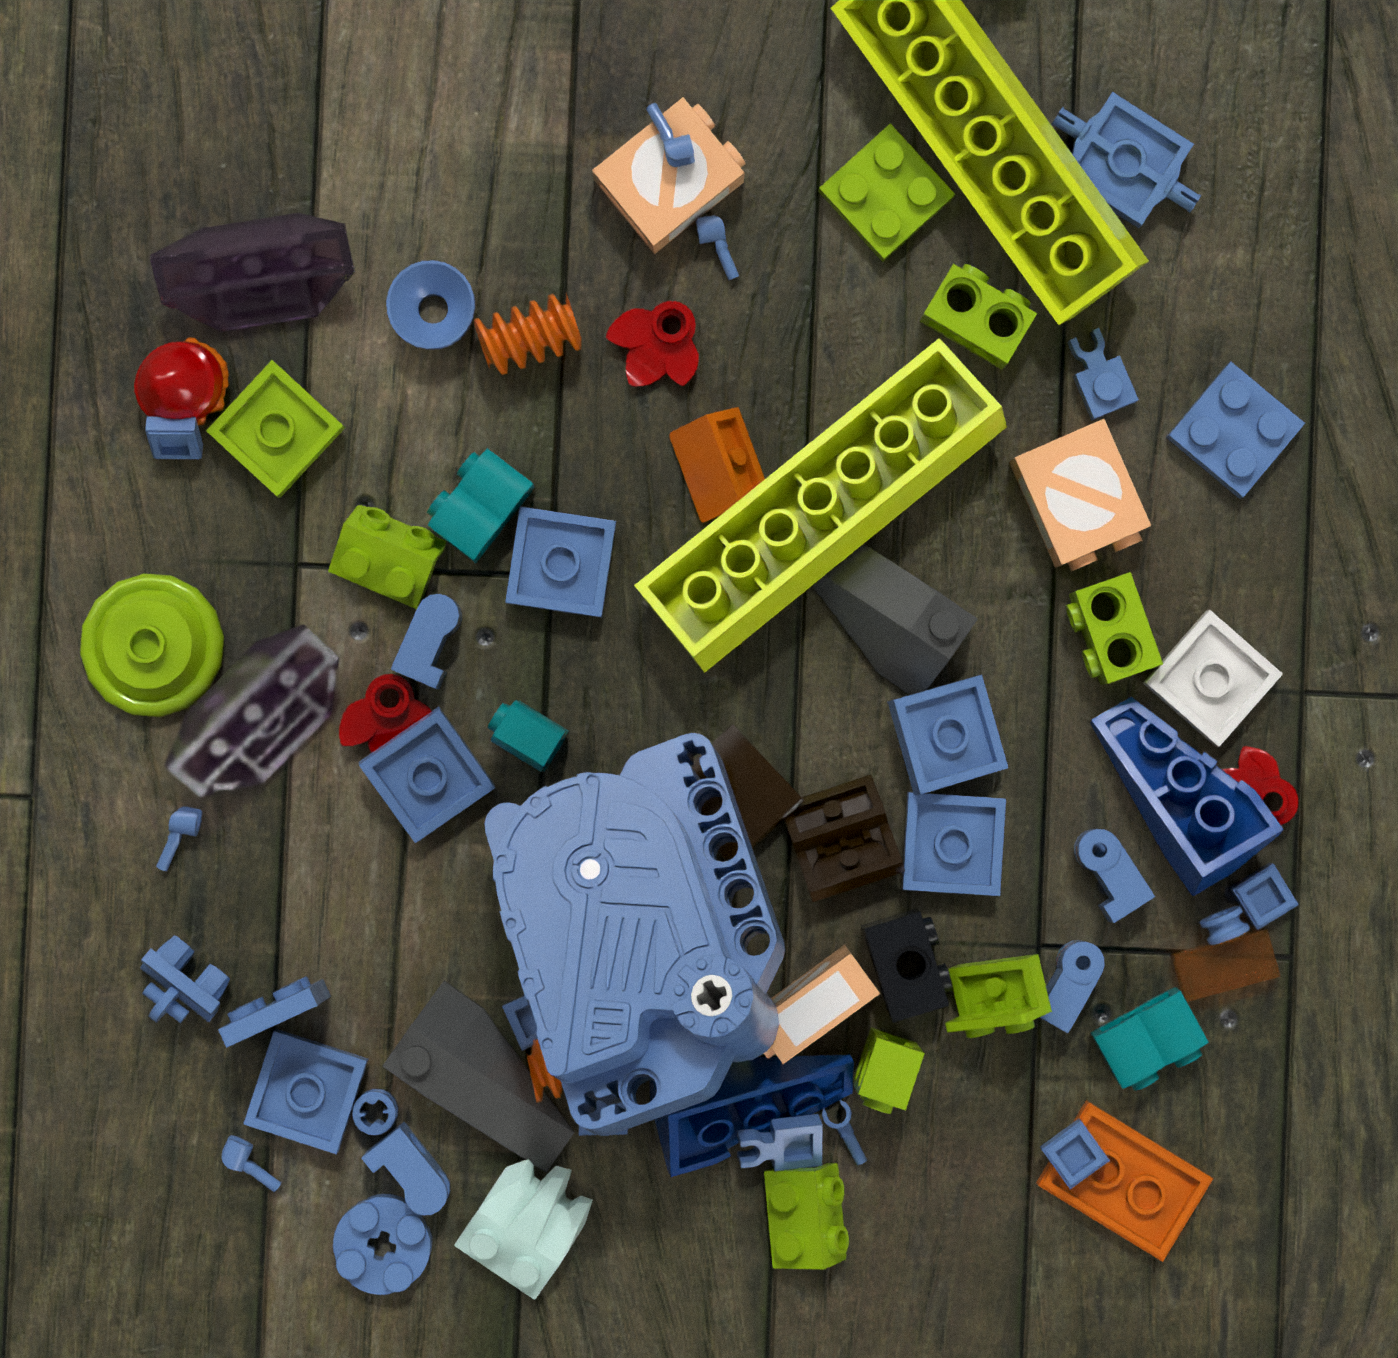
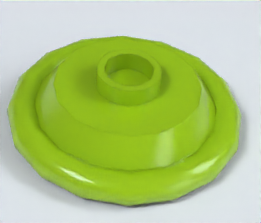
M143 573L116 582L95 600L82 625L80 656L88 681L107 703L131 715L163 717L187 709L209 691L222 666L224 635L216 610L196 587L172 575Z

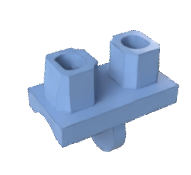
M173 936L157 952L150 948L141 959L143 964L140 969L167 990L166 992L162 991L152 982L144 989L142 994L156 1004L148 1017L158 1022L168 1013L181 1023L187 1017L189 1011L176 1002L179 999L207 1022H210L219 1010V1000L223 996L230 978L217 967L209 964L198 979L193 982L181 970L194 956V951L177 936Z

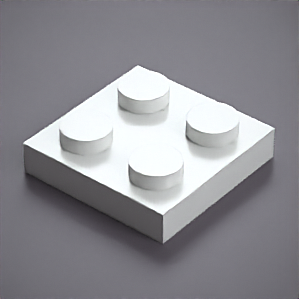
M1206 610L1162 660L1163 665L1157 666L1143 684L1215 747H1220L1283 673L1211 610Z

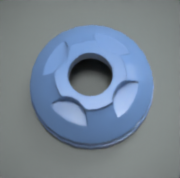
M435 260L420 261L402 270L393 280L386 300L387 315L396 333L405 342L417 348L427 350L442 349L459 341L469 330L476 309L475 296L466 277L455 267ZM438 296L447 302L448 312L444 320L432 324L425 322L421 318L420 305L424 299Z

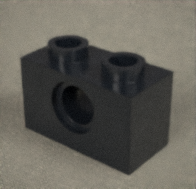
M916 908L861 925L887 1012L893 1023L949 1006L946 993L953 992L954 989L946 964H936L932 947L939 945V939L931 916L923 919L921 911ZM906 951H916L922 957L920 971L910 977L900 975L896 968L899 956Z

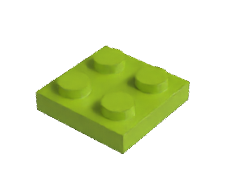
M891 123L820 186L818 190L822 197L882 262L902 246L955 196V193Z
M271 360L206 431L278 498H281L346 427L280 366Z

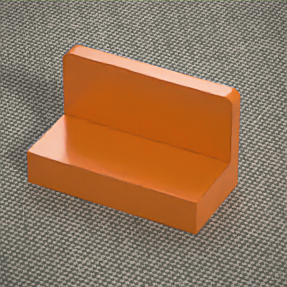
M739 407L706 414L669 434L699 519L703 523L718 518L765 480Z

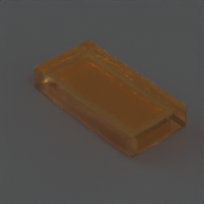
M1265 928L1242 934L1219 944H1205L1171 954L1180 989L1187 1002L1280 977L1268 929Z

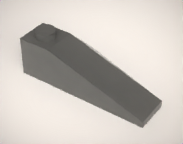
M865 544L812 585L848 635L866 656L875 671L908 695L927 690L977 621L976 617Z
M444 980L382 1067L423 1096L525 1160L529 1159L533 1165L547 1172L575 1131L545 1090L543 1091L542 1102L536 1103L530 1072L520 1060V1056L512 1045H509L495 1026L487 1011Z

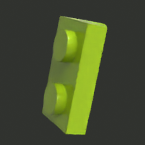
M358 505L343 524L328 572L417 609L424 598L436 561L443 553L446 541L435 537L430 530L424 527L410 526L395 520L379 508Z
M1038 954L958 964L948 969L959 1016L945 1022L947 1033L965 1031L967 1038H975L995 1032L994 1027L1005 1026L1007 1034L1019 1033L1033 1029L1035 1027V1019L1052 1012Z
M826 1163L816 1168L774 1171V1168L765 1170L764 1179L773 1268L824 1270L846 1260L849 1235L843 1222L842 1201L844 1199V1184L839 1177L838 1164Z

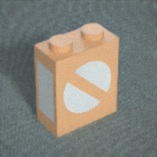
M684 97L666 110L663 116L672 129L674 138L687 134L690 135L694 150V163L680 167L670 166L666 159L660 133L655 124L651 122L592 170L594 181L653 254H656L692 225L697 218L702 217L744 183L745 172L741 168L746 163L741 154L729 141L722 145L711 132L715 124L707 112L699 104L691 107Z
M1105 419L1021 454L1009 462L1055 568L1068 563L1071 572L1097 561L1098 558L1095 551L1110 544L1113 545L1115 552H1118L1143 541L1139 531L1151 526Z
M845 945L771 998L778 1011L779 1027L773 1045L766 1053H763L768 1059L776 1054L782 1064L786 1063L880 994Z

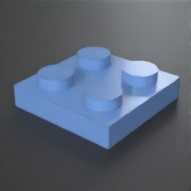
M1230 361L1166 438L1241 499L1305 423Z
M520 507L505 603L602 618L617 522L614 520Z
M982 675L887 701L914 795H921L1008 768Z
M437 707L359 761L362 771L415 843L495 789V784L440 707Z
M907 792L903 853L905 872L902 873L901 889L1000 896L1006 799L930 793L914 795L913 792Z
M303 977L273 992L276 1000L266 1005L262 996L228 1013L227 1015L231 1022L218 1029L226 1048L310 1010L327 1000L331 995L324 980L321 979L310 984L308 977Z
M274 1030L244 1125L337 1154L340 1150L369 1059L285 1031Z

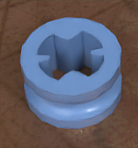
M1241 906L1224 909L1199 922L1202 928L1209 930L1210 935L1207 938L1209 945L1231 940L1249 931L1248 923H1243L1240 920V914L1243 912Z
M371 1089L364 1092L356 1100L353 1106L352 1117L360 1131L368 1135H379L385 1133L395 1123L398 1116V1105L390 1092L383 1089ZM380 1100L387 1106L383 1113H388V1118L385 1122L377 1119L372 1124L364 1118L368 1110H363V1105L365 1102L373 1105Z

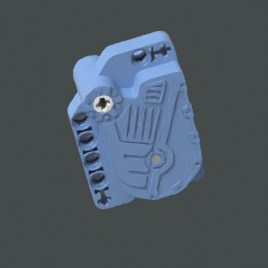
M697 733L684 734L635 753L625 763L620 776L609 773L577 774V777L562 780L549 787L544 786L531 795L521 806L506 802L500 803L490 810L484 825L494 859L493 880L496 882L497 896L502 910L499 913L507 939L512 943L519 967L517 972L525 999L530 1003L538 1029L535 1032L546 1068L552 1076L561 1081L570 1113L578 1125L595 1135L609 1136L707 1101L720 1089L732 1062L739 1063L753 1060L766 1053L773 1045L779 1027V1017L776 1005L767 991L785 954L784 940L724 763L709 739ZM697 754L702 755L699 758L703 773L707 777L705 779H700L691 767L694 765L693 757ZM712 797L722 798V806L718 812L709 816L701 814L702 806L706 800ZM728 842L738 843L737 853L732 859L725 862L717 861V851L723 844ZM742 888L754 890L753 900L749 905L744 908L732 907V898L738 890ZM759 934L769 935L770 943L764 953L756 956L748 955V943L754 936ZM645 1081H655L657 1087L655 1097L651 1102L639 1105L636 1101L638 1087ZM601 1100L609 1106L600 1110L601 1119L597 1120L590 1116V1113L597 1110L596 1101ZM622 1102L627 1110L622 1109L616 1104Z

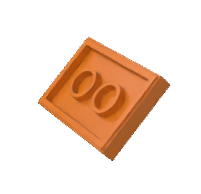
M1086 1100L1073 1122L1077 1119L1083 1122L1110 1161L1072 1189H1069L1049 1161L1036 1183L1044 1190L1163 1262L1213 1178Z

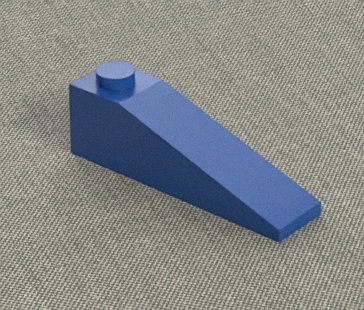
M1133 697L1091 719L1090 724L1162 853L1192 896L1235 872L1283 832L1284 829L1255 789L1243 780L1237 782L1216 766L1217 761L1205 752L1200 754L1180 739L1178 732Z
M850 1055L794 1056L784 1064H782L778 1057H771L769 1059L767 1057H757L749 1061L732 1062L720 1089L712 1098L655 1119L670 1177L711 1166L729 1158L731 1154L728 1149L739 1143L737 1130L755 1129L761 1133L770 1132V1119L812 1115L852 1094L854 1069L852 1057ZM653 1080L649 1081L650 1102L655 1097L657 1091L656 1083Z

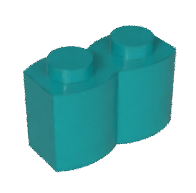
M488 448L480 456L473 452L465 460L457 472V475L462 479L451 494L443 490L427 511V514L432 517L427 524L428 527L474 563H477L535 488L530 480Z
M515 700L511 706L502 703L487 727L494 732L490 740L492 743L540 772H545L569 733V730L520 700Z
M1176 987L1153 997L1132 1011L1111 1020L1090 1033L1118 1085L1122 1089L1131 1086L1133 1091L1143 1089L1159 1079L1157 1071L1166 1065L1174 1062L1175 1066L1179 1068L1195 1061L1202 1056L1200 1048L1209 1043L1181 990Z

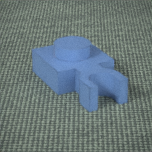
M1099 328L1090 332L1095 343V348L1092 352L1083 351L1079 347L1076 337L1067 342L1074 358L1082 362L1085 368L1084 371L1075 374L1073 379L1091 421L1139 400L1121 357L1117 356L1106 361L1103 354L1105 341Z
M819 1115L770 1119V1132L765 1133L755 1129L737 1130V1138L741 1147L754 1146L749 1151L737 1152L740 1167H755L766 1160H771L774 1171L822 1166L823 1124Z

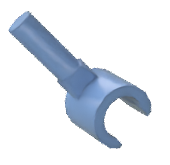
M657 103L649 105L646 110L660 133L668 164L672 167H680L694 163V150L690 135L687 134L674 138L672 129Z
M715 215L697 218L696 226L699 244L715 242L716 252L728 281L738 277V271L728 250L723 221Z
M183 806L171 815L169 820L170 833L156 865L158 869L168 871L181 842L182 834L198 835L202 821V810Z
M839 1100L846 1110L845 1120L839 1124L832 1123L828 1118L825 1108L822 1111L823 1120L829 1127L837 1129L856 1165H861L867 1161V1158L849 1123L852 1115L851 1109L846 1102Z
M229 1136L222 1151V1162L229 1169L239 1172L244 1171L246 1174H250L271 1191L275 1192L281 1185V1182L255 1162L248 1160L253 1144L240 1137Z

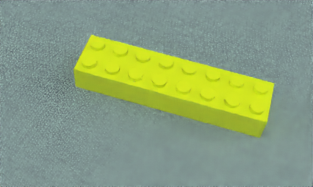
M839 0L831 7V10L1058 325L1074 318L1149 262L961 0Z
M939 338L634 586L705 673L1006 429L1007 425L1002 406Z

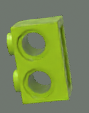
M953 264L921 317L920 322L1002 370L1010 361L1037 313L1029 309L1031 302L1021 294L1011 289H1006L1002 293L987 284L989 277L979 269L968 264H964L962 268ZM957 289L965 291L971 298V309L966 312L953 310L947 302V293ZM995 314L1007 316L1013 324L1012 335L1008 337L995 335L989 327V318Z
M1131 572L1069 594L1072 603L1066 605L1068 619L1074 632L1082 631L1088 648L1082 651L1083 661L1091 678L1098 676L1100 685L1109 684L1163 665ZM1097 594L1106 595L1113 601L1114 613L1108 621H1101L1092 613L1091 603ZM1114 640L1125 642L1130 649V659L1123 667L1113 665L1108 658V647Z
M870 1027L853 1078V1085L860 1098L864 1100L863 1105L887 1114L892 1113L893 1107L906 1111L925 1054L916 1042Z

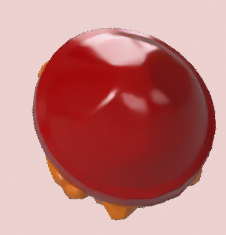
M188 337L185 341L161 345L149 353L137 371L134 382L136 400L147 416L167 419L196 417L198 425H204L208 414L223 411L225 407L224 397L229 386L227 362L216 349L208 344L199 342L194 337Z

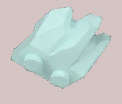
M527 1159L507 1166L454 1246L535 1300L559 1267L584 1227L593 1200L584 1196H579L574 1200L566 1197L565 1190L572 1171L571 1169L555 1166L540 1181L534 1175L533 1163Z

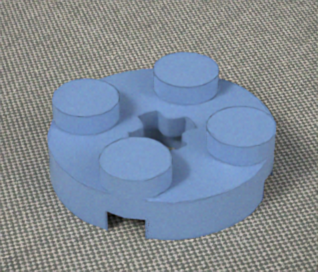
M377 1194L359 1201L343 1215L337 1225L333 1239V1253L338 1273L354 1287L376 1295H388L406 1290L422 1274L432 1251V1235L425 1219L408 1207L405 1198L393 1194ZM381 1231L389 1233V1242L396 1245L395 1252L388 1251L384 1257L376 1255L375 1248L369 1244L370 1238H378Z

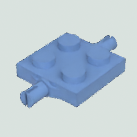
M1114 92L1111 93L1100 112L1090 118L1087 123L1062 107L1051 124L1076 139L1072 155L1113 212L1137 228L1143 225L1153 207L1166 197L1189 213L1201 197L1200 194L1195 193L1177 181L1181 164L1194 144Z

